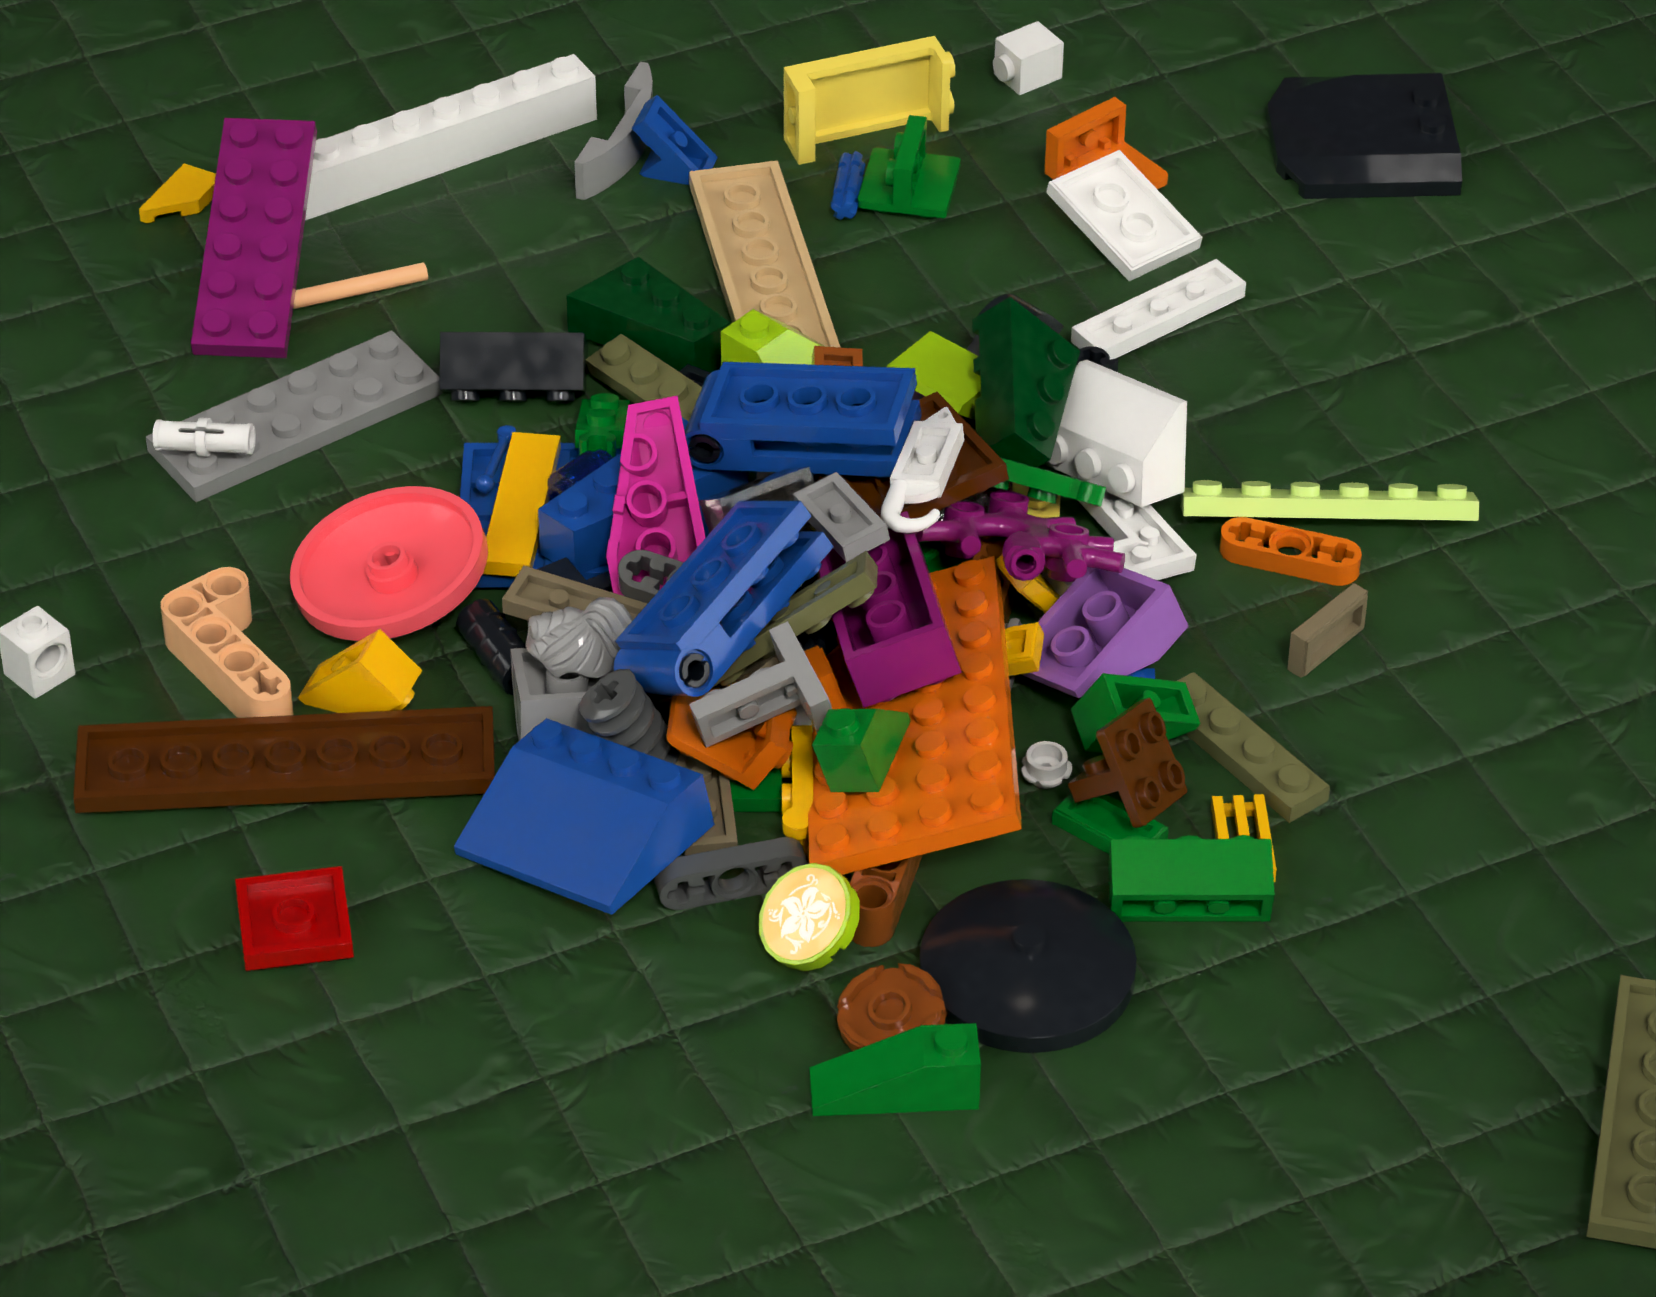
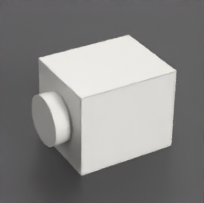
M1039 21L995 38L994 74L1018 95L1062 78L1064 42Z

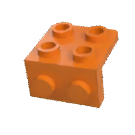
M1116 97L1104 101L1046 131L1045 174L1053 180L1120 150L1157 189L1168 183L1167 171L1124 141L1126 104Z
M704 695L699 697L672 696L666 738L683 755L693 757L718 770L726 778L736 780L753 790L756 789L773 768L780 769L788 760L793 748V742L789 740L791 726L797 715L795 708L706 748L698 732L689 705L701 699Z

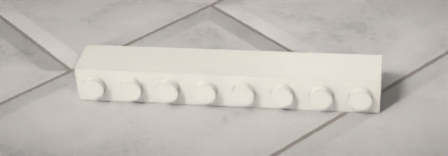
M575 54L559 57L546 64L528 70H521L513 75L490 83L479 84L472 89L448 97L438 98L434 102L410 110L400 111L395 115L369 124L359 125L354 129L327 138L318 139L315 144L305 220L597 120L595 75Z

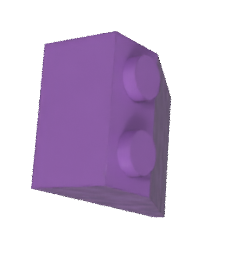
M1087 567L1086 574L1081 578H1077L1038 621L1044 632L1039 671L1021 675L1080 698L1103 673L1127 676L1159 661L1189 625L1170 585L1123 568L1122 573Z

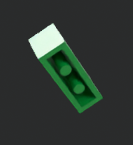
M1139 835L1128 836L1124 839H1111L1108 861L1109 907L1122 922H1270L1275 896L1271 839H1255L1247 835L1235 836L1230 839H1202L1193 835L1182 836L1177 839H1149Z

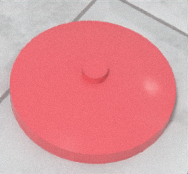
M423 486L385 489L359 497L341 506L321 520L307 534L292 560L290 585L302 615L319 631L335 638L360 641L381 629L389 638H396L436 622L466 599L484 572L488 557L487 539L474 509L466 501L450 492Z

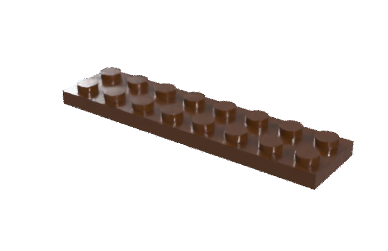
M493 706L78 725L73 796L75 813L485 794L495 777Z

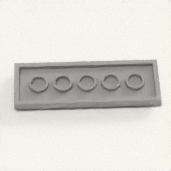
M391 330L182 420L183 422H197L198 418L204 417L211 418L212 423H253L256 440L252 455H246V453L211 452L210 456L205 457L198 456L196 451H156L153 446V433L146 436L147 451L195 502H198L443 394L440 390V377Z

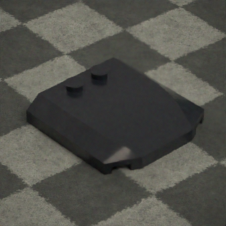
M1442 73L1288 77L1283 79L1267 105L1266 120L1276 172L1284 180L1293 179L1299 185L1298 194L1303 199L1461 195V152Z

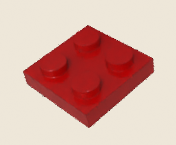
M342 866L235 879L246 971L354 958Z

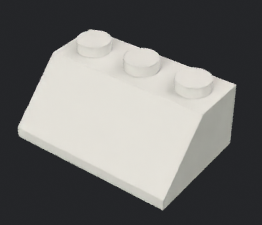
M1087 359L1080 361L1074 372L1051 460L1044 464L1076 479L1088 480L1091 483L1106 487V492L1140 507L1183 493L1185 490L1187 401Z

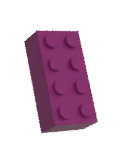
M907 511L900 514L902 517L910 518ZM888 528L890 540L867 551L878 565L877 588L874 589V593L863 604L855 608H849L847 605L832 614L844 659L863 708L879 702H888L898 695L926 685L941 683L949 677L962 673L916 533H899ZM833 548L821 561L822 565L819 570L821 578L846 563Z

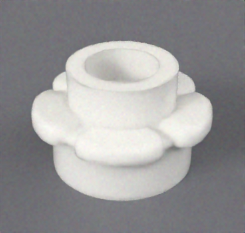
M1041 741L1031 745L1022 760L1023 767L1021 768V773L1023 777L1039 788L1050 789L1059 786L1062 783V779H1068L1072 773V764L1068 761L1067 751L1063 746L1055 742Z

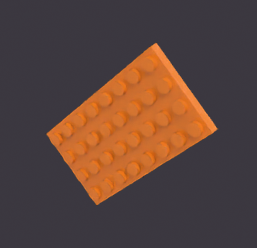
M995 556L980 560H968L957 566L930 573L962 673L949 677L941 683L926 685L898 695L888 702H879L863 708L845 662L837 635L836 641L838 645L826 658L847 708L906 712L909 714L911 722L879 792H831L813 749V802L808 812L809 864L817 863L830 866L844 875L1022 830L1000 570L996 565ZM815 729L813 730V733H812V744H813V742H814V740H815V737H816V735H817V732H816Z

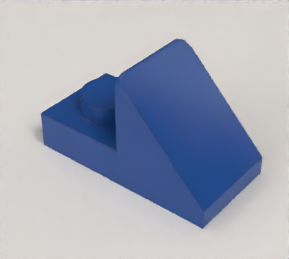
M658 95L645 102L632 126V129L642 142L652 149L639 173L641 176L689 185V171L713 168L718 158L717 155Z

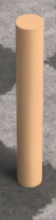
M422 262L298 289L295 292L293 309L428 280L427 268L425 263Z

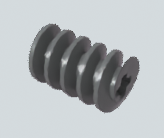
M618 669L607 673L585 693L579 704L580 714L589 722V727L598 737L673 764L678 761L680 752L666 738L668 725L664 722L662 715L654 707L652 700L646 695L644 688L636 680L635 675L630 669Z

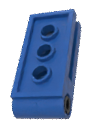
M722 362L720 370L711 372L705 378L685 429L691 464L708 470L777 472L779 474L805 473L825 474L828 476L837 472L839 475L873 476L876 478L891 477L913 422L920 421L922 416L920 401L912 400L917 386L915 368Z
M738 501L615 640L620 650L614 660V671L630 669L635 675L636 680L644 688L646 694L699 697L706 694L742 652L747 651L756 644L755 637L774 615L784 607L789 606L790 597L804 581L813 577L820 570L821 561L834 546L824 532L799 531L812 517L801 501Z

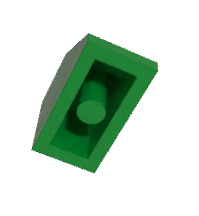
M1103 673L1071 708L1085 751L1103 753L1096 732L1139 700L1151 698L1156 712L1162 716L1168 740L1196 730L1201 723L1186 682Z
M829 709L812 747L830 791L879 792L911 722L909 714L883 709Z

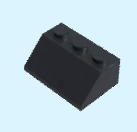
M440 332V390L443 393H451V401L478 402L480 401V393L499 394L500 402H527V394H546L547 402H575V394H586L588 340L584 333Z

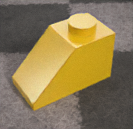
M378 629L320 663L298 696V699L305 705L336 713L403 710L415 695L412 687L421 674L422 669L381 629Z

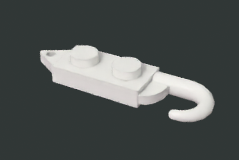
M944 407L925 421H914L891 474L890 488L881 506V519L887 524L889 529L895 532L915 533L932 526L940 516L938 509H932L927 515L920 518H905L900 514L904 504L928 502L935 498H941L965 440L963 423H956L948 407Z

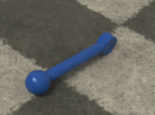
M505 425L498 428V444L485 473L476 479L475 485L478 491L489 493L493 490L495 485L493 477L507 445L510 443L512 432H516L515 427Z

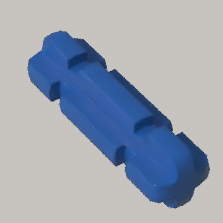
M855 151L853 154L845 152L839 159L830 206L834 210V217L838 220H842L844 217L852 219L857 213L858 195L866 165L862 161L863 155L858 151Z

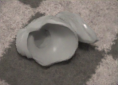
M599 597L589 603L585 610L568 606L564 609L543 612L541 615L529 617L525 646L527 651L541 661L555 677H561L566 673L574 672L586 677L598 678L614 670V660L620 650L615 640L634 619L625 606L614 598Z

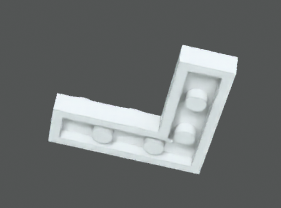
M1106 491L1101 507L1079 501L1104 530L1114 538L1113 551L1125 553L1124 568L1155 580L1194 571L1197 555L1150 504L1140 507ZM1044 566L1042 576L1061 596L1073 582H1062L1049 578V569Z

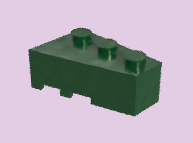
M640 257L630 260L566 295L568 333H584L587 339L602 345L622 334L678 372L687 364L708 372L720 370L721 331L729 326L730 322Z
M1008 297L972 319V332L979 335L980 356L973 360L974 373L980 375L981 397L975 400L976 433L999 457L1038 467L1051 460L1080 350L1013 298Z

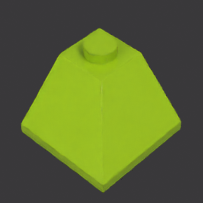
M752 309L721 331V365L722 362L812 365L814 346L824 345L789 325Z

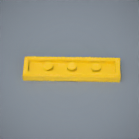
M512 432L486 536L488 557L483 574L516 577L523 566L533 568L539 544L538 509L549 501L561 450V438L559 435Z

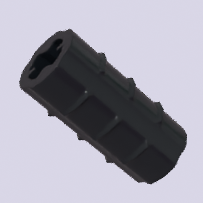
M475 600L461 610L457 617L456 625L459 627V632L469 643L470 650L475 651L481 659V665L486 666L490 671L493 680L497 681L507 694L513 695L510 649L526 648V643L517 634V629L513 628L506 620L505 614L501 613L491 600Z

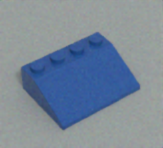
M546 718L512 746L455 843L454 849L458 856L612 915L715 824L703 774Z

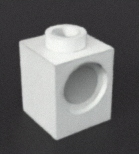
M38 605L0 627V653L4 675L34 699L75 675L69 630Z

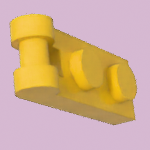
M792 725L791 739L793 748L788 760L781 767L782 778H792V783H782V830L786 837L794 838L801 843L809 863L808 812L813 803L812 725Z

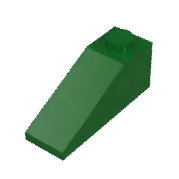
M977 1024L921 1025L809 1067L812 1116L979 1109L981 1060Z

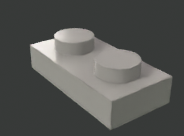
M837 472L793 493L794 501H801L812 517L808 522L816 531L824 532L834 546L833 549L845 562L850 561L864 551H869L890 540L887 524Z

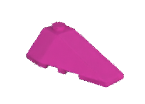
M678 396L628 405L617 492L613 506L610 540H608L606 554L613 593L622 596L624 595L618 586V566L621 559L627 553L635 550H647L685 562L706 538ZM641 570L637 576L633 575V580L641 582L645 576H649V572ZM667 576L664 577L663 585L660 584V589L666 584Z

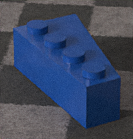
M682 418L685 431L688 421ZM621 453L538 509L541 555L552 562L567 557L581 574L607 563L606 554L608 540H610ZM691 464L702 522L713 518V510L727 504L734 507L738 501H749V471L708 470Z

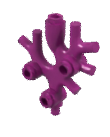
M998 489L990 494L988 513H984L985 508L980 504L958 501L945 507L943 521H936L929 528L915 532L919 542L941 541L940 543L945 546L944 553L947 556L960 559L972 558L980 551L981 537H1005L1007 539L1002 549L1005 567L1012 577L1022 581L1032 580L1039 576L1044 566L1049 569V578L1062 582H1074L1077 578H1081L1086 574L1087 567L1122 573L1125 564V553L1113 551L1114 538L1089 536V530L1076 525L1073 517L1041 518L1027 514L1029 498L1010 490Z

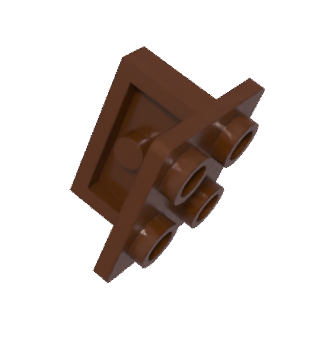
M1151 698L1139 700L1096 732L1103 754L1084 762L1082 766L1085 771L1068 783L1075 803L1119 791L1134 828L1145 826L1187 793L1184 770L1174 757L1166 737L1164 720L1156 712Z

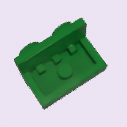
M909 115L904 133H896L894 149L877 147L872 149L858 195L859 208L882 213L894 212L918 215L923 218L947 217L960 170L961 159L959 157L926 153L927 117Z

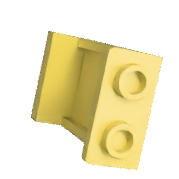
M931 36L784 67V141L798 165L815 162V144L903 126L907 124L909 115L927 117V120L934 123L939 133L949 131V114L954 113V100L950 91V78L955 77V63L952 54L949 51L945 52L937 38Z

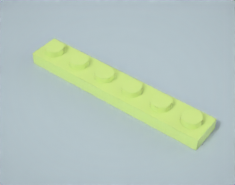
M1199 480L1193 482L1192 488H1185L1184 492L1181 493L1180 505L1183 516L1479 520V500L1473 492H1467L1466 486L1458 484L1438 485L1437 492L1418 491L1417 485L1407 483L1388 485V491H1369V485L1353 482L1341 483L1339 490H1320V484L1314 482H1293L1290 485V489H1271V483L1263 481L1242 482L1241 488H1222V483L1219 481Z

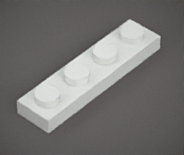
M1215 259L1073 326L1071 329V342L1079 349L1088 346L1102 348L1109 354L1110 360L1116 359L1245 297L1246 282L1219 260Z

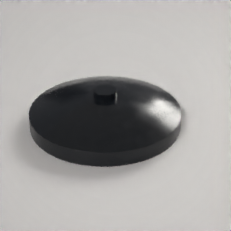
M1019 879L999 881L974 888L945 905L934 916L923 935L920 947L919 968L927 971L940 985L947 1012L946 1024L976 1023L978 1042L980 1044L1005 1051L1041 1053L1058 1051L1082 1044L1098 1036L1113 1025L1124 1013L1133 995L1137 957L1132 937L1126 926L1110 908L1096 898L1078 889L1055 882Z

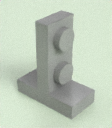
M788 621L769 629L777 659L780 662L779 664L761 668L752 673L748 678L726 688L712 690L701 699L689 704L698 732L706 748L799 705L803 706L814 729L818 733L828 710L832 709L831 703Z

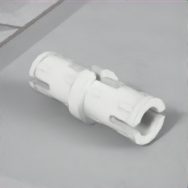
M200 417L197 422L163 421L162 419H157L153 427V446L156 451H196L198 456L208 457L211 452L246 453V455H252L255 448L256 434L253 423H212L211 418Z

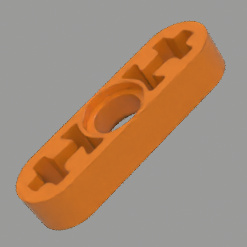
M1248 517L1229 519L1221 528L1220 554L1231 563L1335 586L1351 584L1359 577L1362 552L1360 547L1349 539ZM1284 547L1299 549L1302 553L1299 555H1286L1278 550Z

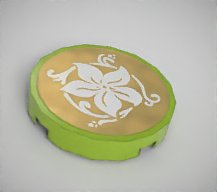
M817 863L794 867L778 878L766 894L759 913V935L765 950L788 968L801 971L823 968L833 961L830 958L831 956L836 954L840 948L845 950L853 940L860 920V900L855 889L850 886L848 879L832 867Z

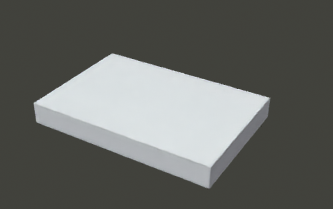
M1120 150L1048 183L1046 193L1128 281L1193 252L1201 246L1203 237Z

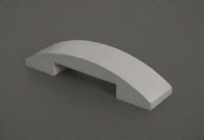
M640 62L624 86L625 115L610 138L604 140L591 137L574 162L576 199L586 200L616 183L636 164L647 147L632 129V126L645 102L653 98V80L649 63Z

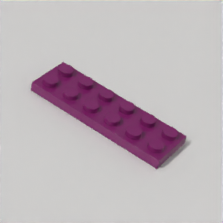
M224 118L191 339L193 355L287 358L317 137L315 121Z

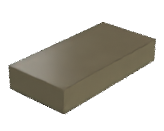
M1353 583L1291 632L1287 670L1300 678L1306 676L1362 631L1365 626L1368 591Z

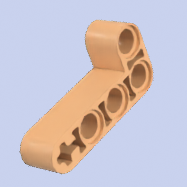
M221 567L164 595L161 600V614L165 645L237 718L294 715L289 678L241 632L249 627L252 622L249 581L245 572L238 568Z

